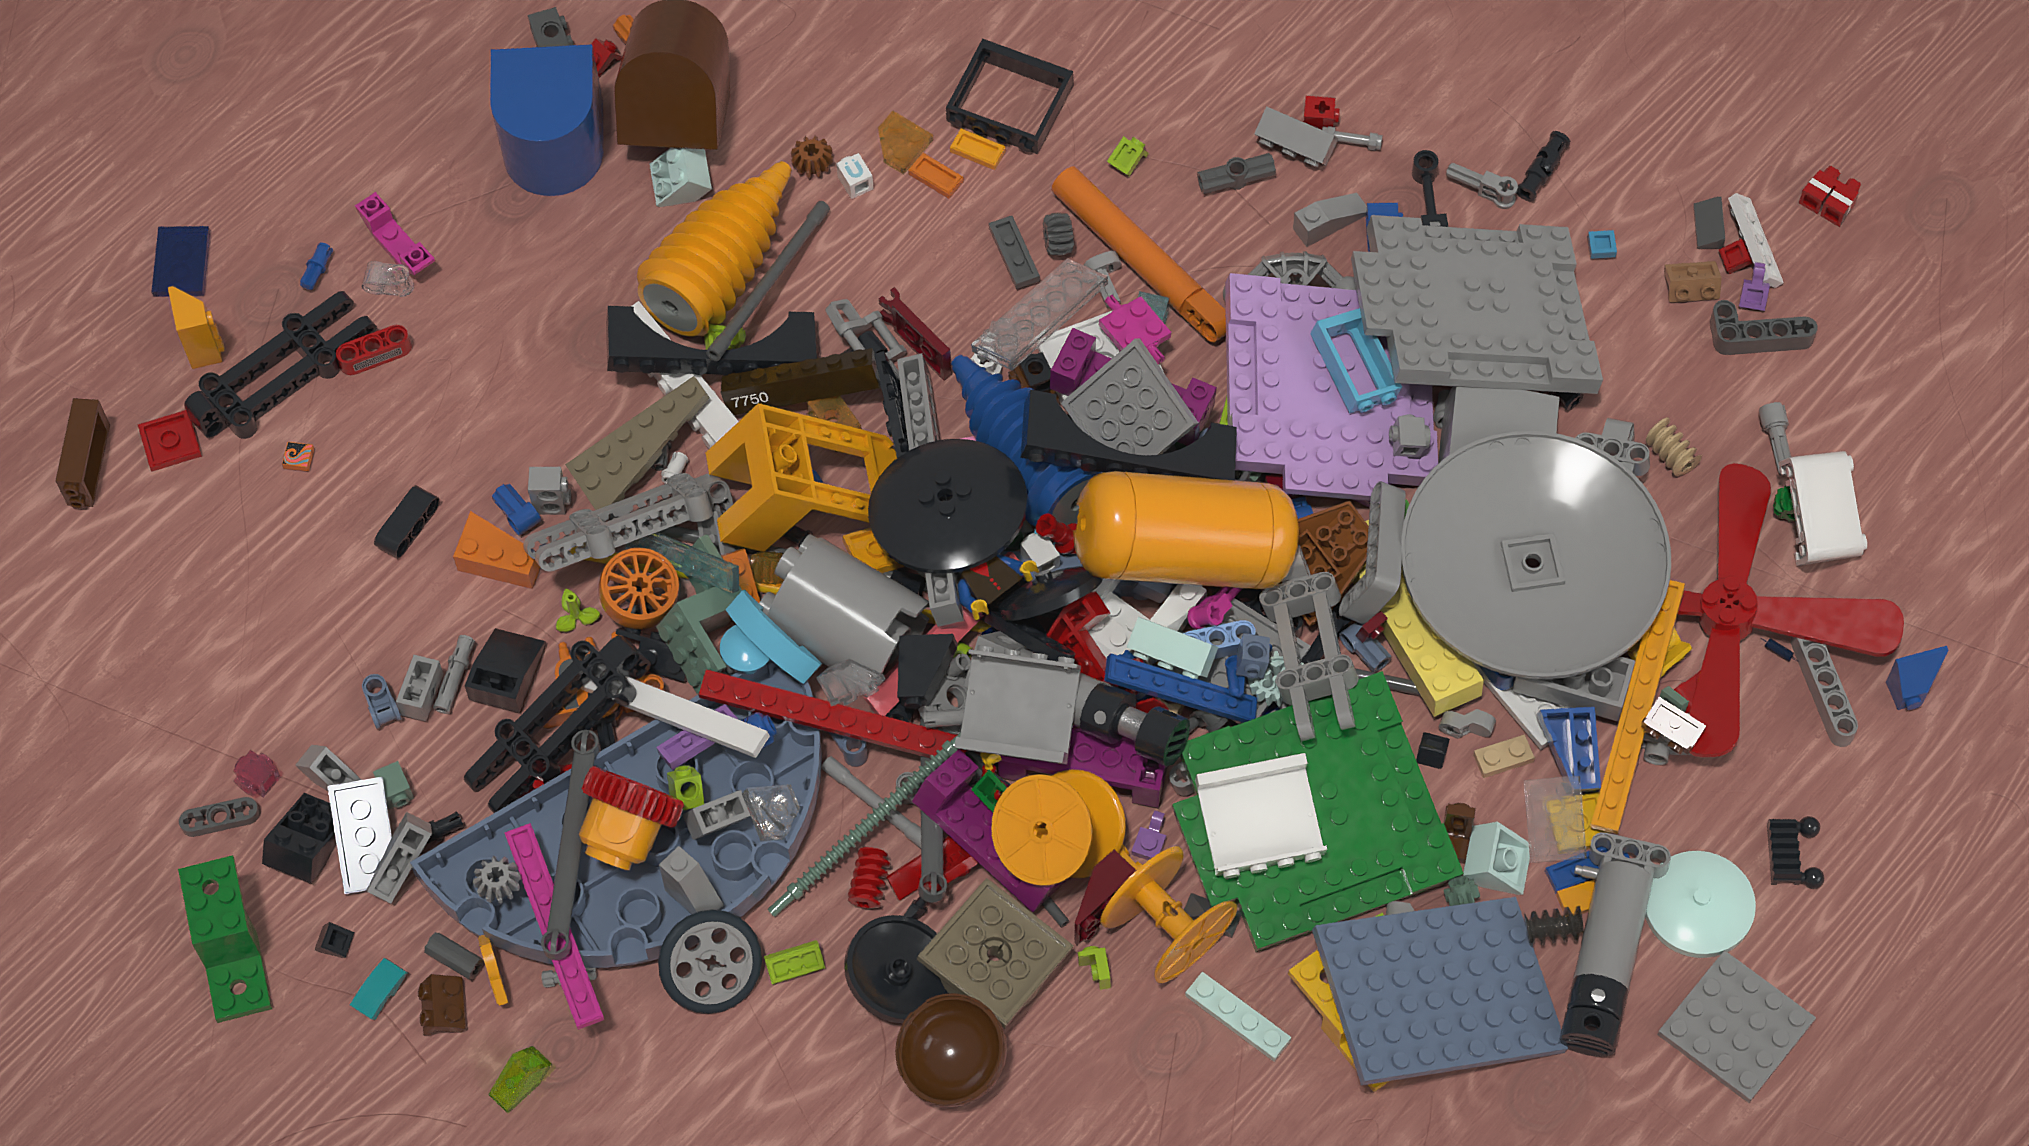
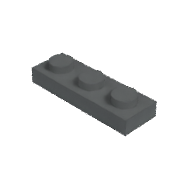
M1013 216L990 222L989 230L1015 288L1019 289L1039 282L1040 275Z

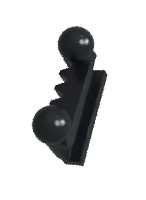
M1807 816L1802 818L1800 822L1796 819H1768L1767 834L1771 885H1777L1778 882H1794V885L1804 883L1810 889H1817L1823 885L1825 877L1819 868L1810 867L1804 872L1800 871L1801 861L1799 860L1798 834L1800 833L1806 838L1817 836L1820 832V823L1816 818Z

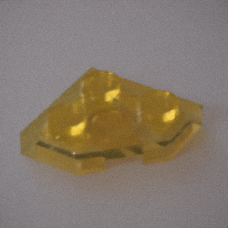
M892 111L878 127L884 163L902 174L907 172L933 141V134L895 111Z

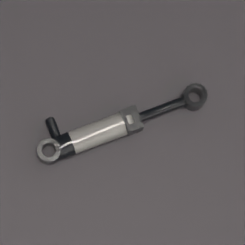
M1430 150L1419 151L1414 157L1412 177L1417 183L1423 184L1427 215H1421L1422 225L1448 227L1447 213L1437 214L1433 182L1437 177L1438 156Z

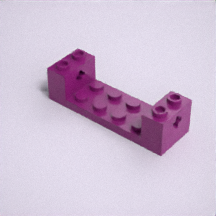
M1072 327L1051 368L1050 389L1069 396L1112 359L1096 352V337ZM1193 377L1187 389L1172 384L1199 422L1177 441L1186 446L1198 440L1214 408L1217 387Z
M1072 726L1067 765L1000 755L1001 761L998 762L999 776L1016 781L1027 777L1028 770L1052 775L1071 769L1088 771L1102 778L1110 786L1132 790V803L1159 808L1167 771L1166 766L1138 755L1135 751V741L1126 736H1123L1116 744H1110L1083 732L1075 726Z
M958 749L924 780L912 802L937 823L942 830L1027 908L1034 912L1066 880L1052 885H1035L1019 879L1004 866L993 844L991 830L993 812L971 790L972 787L969 785L979 767Z

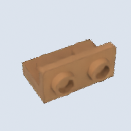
M1716 261L1665 264L1664 274L1669 286V302L1715 300L1720 298L1721 275Z

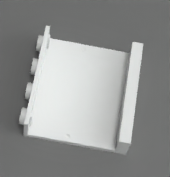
M1305 753L1196 775L1195 783L1216 876L1223 875L1225 879L1239 876L1241 871L1251 870V873L1266 871L1267 866L1278 864V868H1284L1294 865L1295 860L1305 859V862H1314L1322 859L1321 855H1325L1327 846H1323L1305 769L1308 764Z

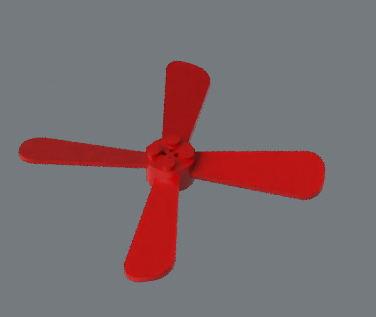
M1737 463L1726 465L1719 475L1718 580L1711 582L1704 589L1703 594L1684 590L1677 614L1699 616L1702 629L1710 636L1689 713L1691 717L1706 725L1705 730L1690 754L1697 757L1723 756L1731 752L1738 743L1740 736V640L1746 638L1753 628L1875 657H1885L1894 653L1900 646L1903 636V613L1894 602L1886 599L1765 597L1755 594L1747 582L1771 496V484L1761 471Z

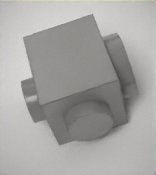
M1411 414L1398 416L1393 426L1391 425L1389 428V440L1393 441L1394 456L1419 458L1424 449H1428L1430 445V428L1425 425L1423 417H1415Z

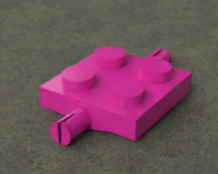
M1114 295L1108 296L1104 302L1111 308L1112 312L1099 319V327L1119 351L1123 350L1134 339L1140 338L1157 364L1162 363L1165 360V356L1157 347L1170 339L1172 332L1141 296L1123 305L1116 300Z

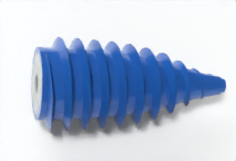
M956 356L952 360L951 365L956 379L962 387V396L967 401L965 412L967 417L970 418V432L976 437V441L997 448L1007 455L1020 470L1028 495V507L1025 517L1028 523L1036 527L1039 518L1048 513L1052 514L1058 522L1066 525L1071 523L1077 524L1079 513L1077 501L1079 495L1092 477L1103 472H1088L1081 468L1060 467L1053 463L1032 462L1029 459L1020 458L1024 403L1030 390L1034 389L1021 388L1020 382L1014 379L1003 382L1001 374L989 373L985 367L979 366L967 356Z

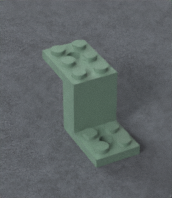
M708 534L699 537L679 561L683 573L689 578L695 588L696 595L677 602L656 627L660 637L666 642L672 652L674 660L685 673L688 683L693 686L697 694H699L706 669L722 673L727 667L707 633L727 626L731 622L732 618L727 613L726 608L742 591Z

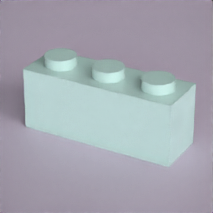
M1140 617L1137 618L1127 648L1135 650L1133 656L1146 661L1149 660V657L1159 660L1157 665L1173 670L1174 666L1182 668V675L1193 679H1198L1199 675L1207 678L1218 650L1217 646Z

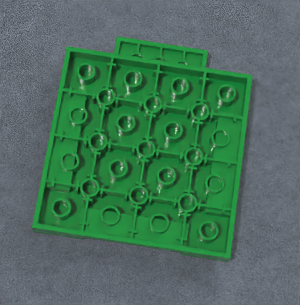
M1383 671L1359 679L1357 684L1348 690L1356 727L1341 730L1333 695L1331 694L1309 701L1316 738L1301 741L1292 705L1239 725L1227 726L1188 740L1180 755L1195 796L1172 804L1175 817L1210 907L1212 908L1225 901L1236 900L1255 952L1311 933L1315 925L1347 920L1385 906L1389 902L1399 901L1443 885L1451 879L1464 875L1444 823L1440 821L1401 724L1403 722ZM1305 753L1308 763L1305 769L1323 846H1327L1325 855H1321L1322 859L1314 862H1305V859L1295 860L1294 865L1284 868H1278V864L1267 866L1266 871L1251 873V870L1241 871L1239 876L1225 879L1223 875L1216 876L1195 783L1196 775Z

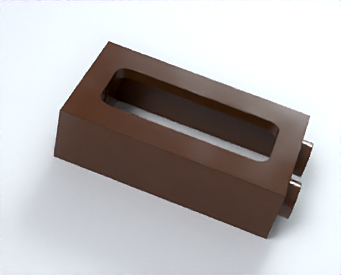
M73 398L55 481L67 506L73 508L93 507L110 428V423L99 400Z

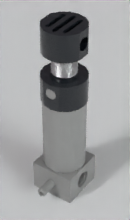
M1001 631L978 636L974 649L977 650L978 645L994 648L993 653L1004 654V649L1021 651L1020 656L1031 658V653H1034ZM971 662L964 682V687L968 688ZM1080 672L1073 726L1110 744H1116L1123 736H1126L1135 741V751L1138 755L1166 767L1173 765L1178 760L1189 737L1190 722L1187 718L1160 706L1152 708L1148 713L1136 709V697L1133 693Z

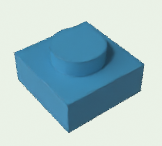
M1614 230L1588 232L1590 259L1616 257L1617 248Z

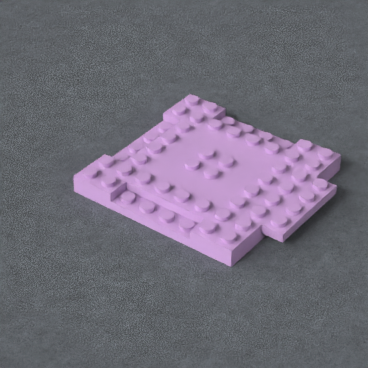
M1229 274L1225 282L1228 425L1237 427L1235 470L1283 474V491L1285 493L1370 501L1372 490L1379 481L1387 484L1420 486L1425 477L1438 465L1437 431H1434L1432 385L1401 383L1402 389L1393 403L1388 405L1381 403L1362 413L1360 411L1349 413L1310 334L1317 321L1360 308L1357 290L1281 283V278ZM1343 333L1330 337L1358 394L1363 395L1377 390L1351 336L1348 333ZM1377 336L1391 363L1386 336ZM1411 414L1415 417H1423L1425 425L1430 428V445L1428 449H1424L1419 458L1393 455V441L1389 440V428L1391 425L1393 426L1398 416Z

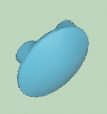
M737 625L728 629L721 639V657L734 670L751 675L770 660Z

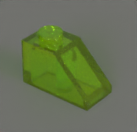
M534 1046L513 1053L488 1095L506 1113H509L540 1085L552 1064Z

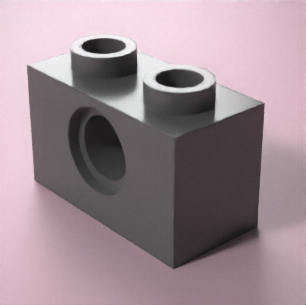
M556 7L528 15L536 47L574 45L571 35L565 34L564 30L568 28L564 15L559 16Z

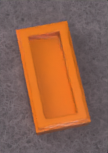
M922 153L908 169L910 176L948 199L964 182L963 176L925 153Z

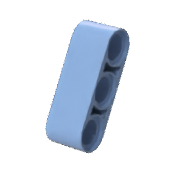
M1240 620L1188 631L1183 634L1212 644L1210 641L1213 639H1221L1223 641L1221 645H1214L1218 647L1214 658L1217 659L1237 654V648L1241 640L1237 637L1238 634L1255 635L1256 632L1251 622Z

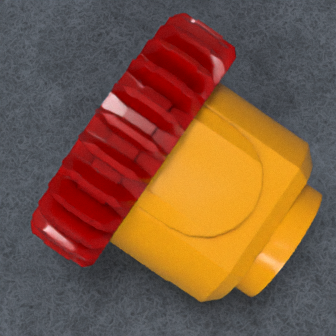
M593 766L586 774L582 786V791L593 797L580 829L579 837L581 842L588 845L585 854L629 871L632 863L639 864L646 861L661 824L669 827L676 826L682 814L684 803L678 798L640 782Z

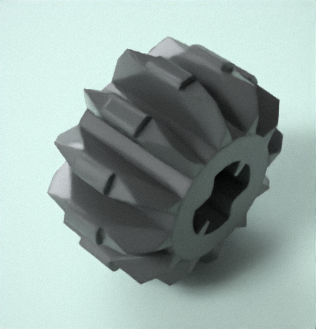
M1059 212L1045 215L1044 222L1042 223L1043 239L1049 255L1059 256L1071 253L1074 246V235L1070 216L1067 213Z

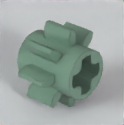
M1466 876L1451 879L1449 881L1450 888L1443 890L1446 901L1449 902L1450 906L1475 903L1474 898L1480 897L1478 885H1475L1474 879L1469 880Z

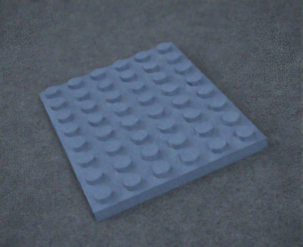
M1516 897L1315 925L1312 929L1361 1085L1562 1054L1568 1049L1560 1041L1562 1029Z

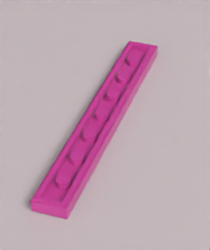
M531 823L505 832V836L520 872L541 933L544 935L548 927L554 884ZM569 929L568 937L571 943L569 954L561 960H552L576 1027L579 1030L603 1021L604 1017L571 929ZM557 938V951L565 946V939ZM551 940L547 944V949L549 951L551 946Z

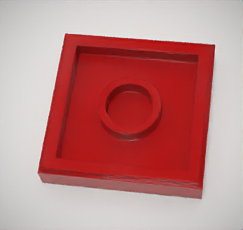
M186 410L137 424L151 472L202 457L193 423L189 419Z

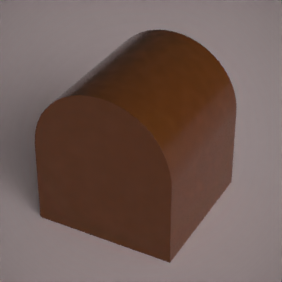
M660 0L646 6L635 17L629 31L614 87L617 145L718 150L730 100L729 43L724 26L710 10L689 0Z

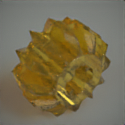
M765 551L751 555L749 564L754 581L758 584L764 583L766 585L782 584L784 580L775 575V569L784 553Z

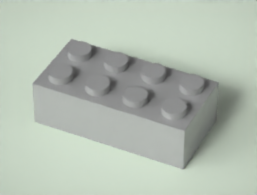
M1619 656L1614 661L1598 669L1565 678L1528 679L1516 677L1513 692L1570 708L1595 707V715L1618 721L1635 660Z

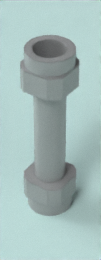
M1330 126L1323 127L1322 129L1336 136L1338 142L1368 146V150H1381L1383 135H1378V133L1370 132V136L1335 131L1336 127Z

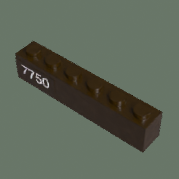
M873 348L843 354H832L816 359H806L790 364H780L763 369L758 368L742 373H731L722 376L720 393L729 411L733 415L748 413L758 403L776 408L880 388V379Z

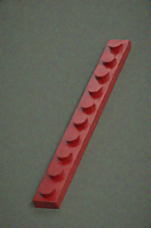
M707 669L699 691V698L755 713L760 712L770 717L930 758L931 755L935 756L937 749L942 750V744L947 740L951 741L957 736L948 732L932 728L927 729L925 726ZM960 749L966 755L967 750Z

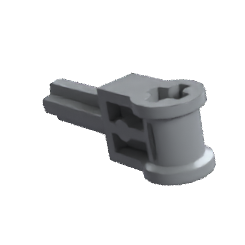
M1455 163L1449 165L1446 175L1479 189L1478 196L1492 201L1501 209H1508L1515 204L1518 184L1512 177H1501L1487 170L1484 175H1481Z

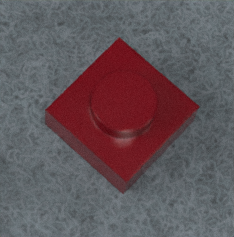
M1379 611L1360 628L1356 637L1362 643L1370 637L1372 640H1375L1385 630L1382 626L1388 617L1382 611Z

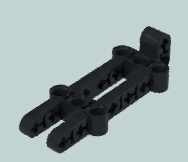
M345 291L335 293L304 316L298 313H290L283 318L282 327L284 331L224 374L219 376L216 373L210 372L200 377L198 383L201 391L192 393L184 403L189 419L206 438L214 437L229 427L237 437L248 439L257 431L255 422L257 419L318 375L325 379L335 377L340 371L336 357L338 347L346 342L376 332L377 326L368 316H362L328 341L322 338L319 333L347 314L353 307L354 301ZM295 350L303 357V359L246 400L242 401L236 393Z
M616 636L601 650L587 641L581 640L576 642L570 651L573 662L515 722L511 719H503L498 722L494 731L497 741L464 775L466 784L473 791H479L513 757L520 763L521 767L489 800L488 807L493 813L528 794L534 788L533 782L535 780H541L545 784L559 776L561 771L558 762L572 749L571 741L573 736L581 730H590L615 703L626 706L634 701L636 688L625 676L628 675L632 679H639L648 672L651 663L630 641L623 636ZM590 652L588 658L584 660L585 655ZM606 669V673L600 677L602 671ZM591 679L598 688L540 745L533 737ZM623 686L622 691L617 694L618 689ZM514 730L513 735L509 738V734ZM530 748L529 753L525 755L526 750ZM547 765L545 771L541 773L542 768Z

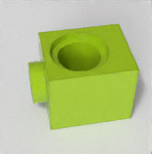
M679 766L675 768V771L667 772L669 795L683 801L684 807L682 810L704 805L701 774L694 767ZM690 782L687 790L680 791L684 783Z

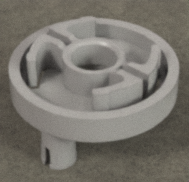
M958 654L955 658H952L930 704L921 706L918 709L923 720L925 711L965 708L968 688L964 687V682L971 662L966 654ZM947 692H951L956 696L958 707H954L949 703L946 695ZM962 725L933 727L932 729L958 735L961 732Z

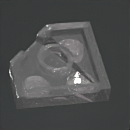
M791 784L746 788L742 792L760 841L783 840L789 834L792 827L791 824L800 810Z

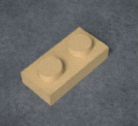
M1525 734L1474 750L1473 753L1483 778L1533 763L1535 759Z

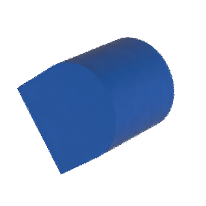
M592 44L492 49L490 104L504 165L510 178L522 189L543 196L564 195L583 187L595 176L603 159V98Z

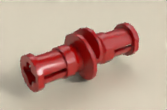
M1052 514L1042 515L1037 521L1036 532L1043 537L1051 538L1055 542V548L1059 553L1076 554L1073 531L1077 529V524L1071 523L1066 525L1058 522Z

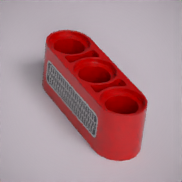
M392 325L340 345L336 351V357L341 371L346 375L352 376L402 358L409 354L412 347L406 328L402 325Z

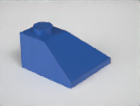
M1947 645L1895 660L1886 684L1897 710L1904 708L1913 710L1923 704L1949 651Z

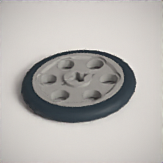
M721 910L699 911L682 919L667 934L659 954V976L668 995L681 1007L696 1013L711 1014L723 1012L744 1000L754 988L761 971L762 953L757 935L749 924L739 916ZM717 928H723L726 932V936L721 942H714L711 938L712 932ZM695 935L699 938L698 946L692 950L686 949L684 944L686 938ZM736 947L743 948V958L737 962L730 959L731 951ZM711 955H713V958L719 964H711L708 968L700 959H710ZM682 962H688L691 966V970L686 976H678L676 973L677 966ZM727 974H734L736 977V982L731 988H724L722 986V978ZM701 981H706L709 983V991L705 995H697L695 993L696 985Z

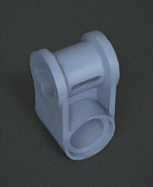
M378 674L367 676L363 680L362 690L369 705L368 709L376 729H379L382 724L395 719L398 721L402 720L385 679ZM375 687L382 688L378 693H370Z

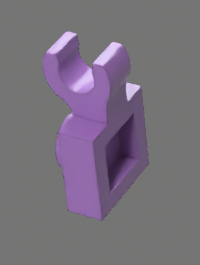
M1755 262L1752 281L1744 279L1739 307L1765 311L1770 283L1763 282L1765 263Z
M1154 810L1149 829L1140 827L1131 855L1150 860L1162 852L1166 835L1161 834L1160 831L1165 821V813Z

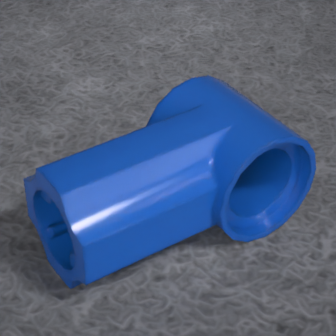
M511 484L501 485L492 495L493 501L506 515L510 526L519 536L542 521L534 506L530 502L526 503Z

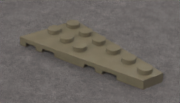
M695 376L565 464L595 510L623 500L625 498L624 493L632 484L638 483L663 453L662 449L669 440L673 442L678 436L677 431L685 422L690 421L708 401L709 396Z

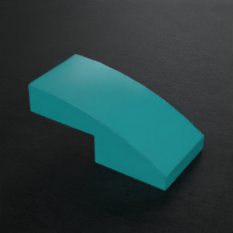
M383 958L365 980L351 1001L350 1006L368 1018L376 1020L389 996L396 994L408 972L389 959Z

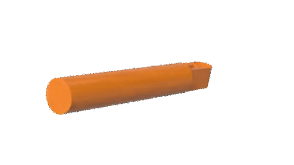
M1075 166L1065 169L1058 175L1052 184L1051 191L1113 251H1116L1161 297L1208 341L1215 342L1226 335V309L1205 291L1201 285Z

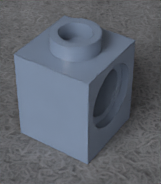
M1243 633L1237 648L1236 675L1263 679L1269 665L1270 637Z

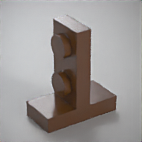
M1465 803L1448 804L1445 810L1444 825L1459 862L1465 864L1476 808H1472Z

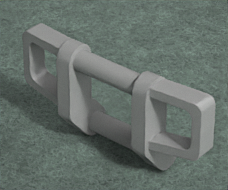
M843 299L831 302L825 311L835 326L836 331L847 340L854 351L865 349L856 337V334H860L872 326L876 328L891 349L885 354L900 380L899 370L893 362L903 357L907 350L903 345H899L884 324L881 313L874 311L861 318L849 300ZM838 310H842L850 321L844 322Z

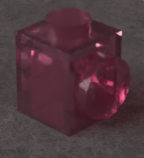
M252 750L246 756L239 758L233 770L236 775L233 782L250 796H254L257 793L264 798L280 779L273 761L263 753L258 755Z

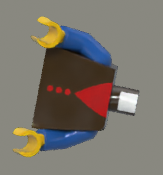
M998 554L988 562L960 573L957 585L959 601L963 607L973 614L974 620H978L979 616L981 617L985 613L988 615L990 609L1020 586L1021 576L1024 575L1025 579L1030 582L1033 580L1030 572L1035 571L1039 573V569L1032 560L1022 562Z

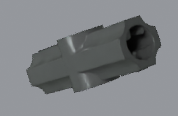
M1269 153L1248 159L1233 157L1227 161L1226 165L1197 172L1199 187L1203 194L1225 188L1239 190L1244 188L1247 182L1276 175L1274 160Z

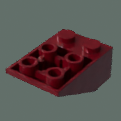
M1115 849L1094 866L1074 924V943L1077 946L1083 940L1085 942L1089 941L1096 934V928L1101 925L1100 920L1106 905L1123 883L1136 871Z

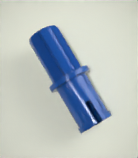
M318 243L313 257L306 263L307 269L300 280L302 288L312 290L320 274L325 272V265L333 252L330 245Z

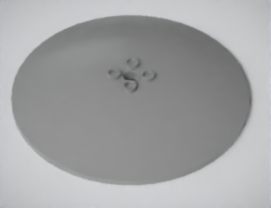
M1544 431L1506 432L1476 440L1459 448L1435 466L1422 481L1409 504L1402 528L1403 576L1413 603L1424 621L1437 636L1460 655L1485 668L1510 676L1528 679L1565 678L1598 669L1614 661L1635 645L1650 628L1666 597L1670 581L1671 547L1668 531L1663 516L1647 488L1636 475L1610 454L1579 439ZM1528 558H1535L1539 561L1540 566L1530 568L1525 561Z

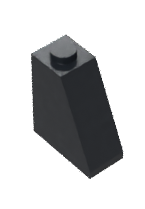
M953 634L899 636L897 697L902 706L908 709H919L921 706L930 704L957 650V641Z

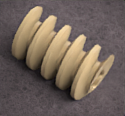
M1666 417L1649 431L1646 443L1652 446L1654 453L1659 454V458L1662 461H1666V466L1672 469V473L1675 476H1682L1698 465L1702 455L1693 457L1697 449L1692 447L1687 450L1690 444L1689 440L1680 443L1683 433L1679 432L1673 435L1677 427L1672 425L1667 428L1670 419Z

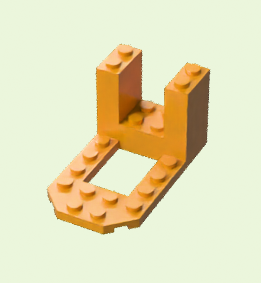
M758 403L705 452L709 475L752 485L750 490L717 519L720 542L764 552L812 509L869 522L868 506L870 494L814 481L807 444L863 457L870 492H872L875 483L883 471L897 459L896 451L891 447L894 443L886 435Z

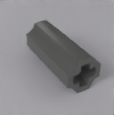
M435 932L429 938L424 948V953L469 980H473L479 974L484 964V959L441 933Z

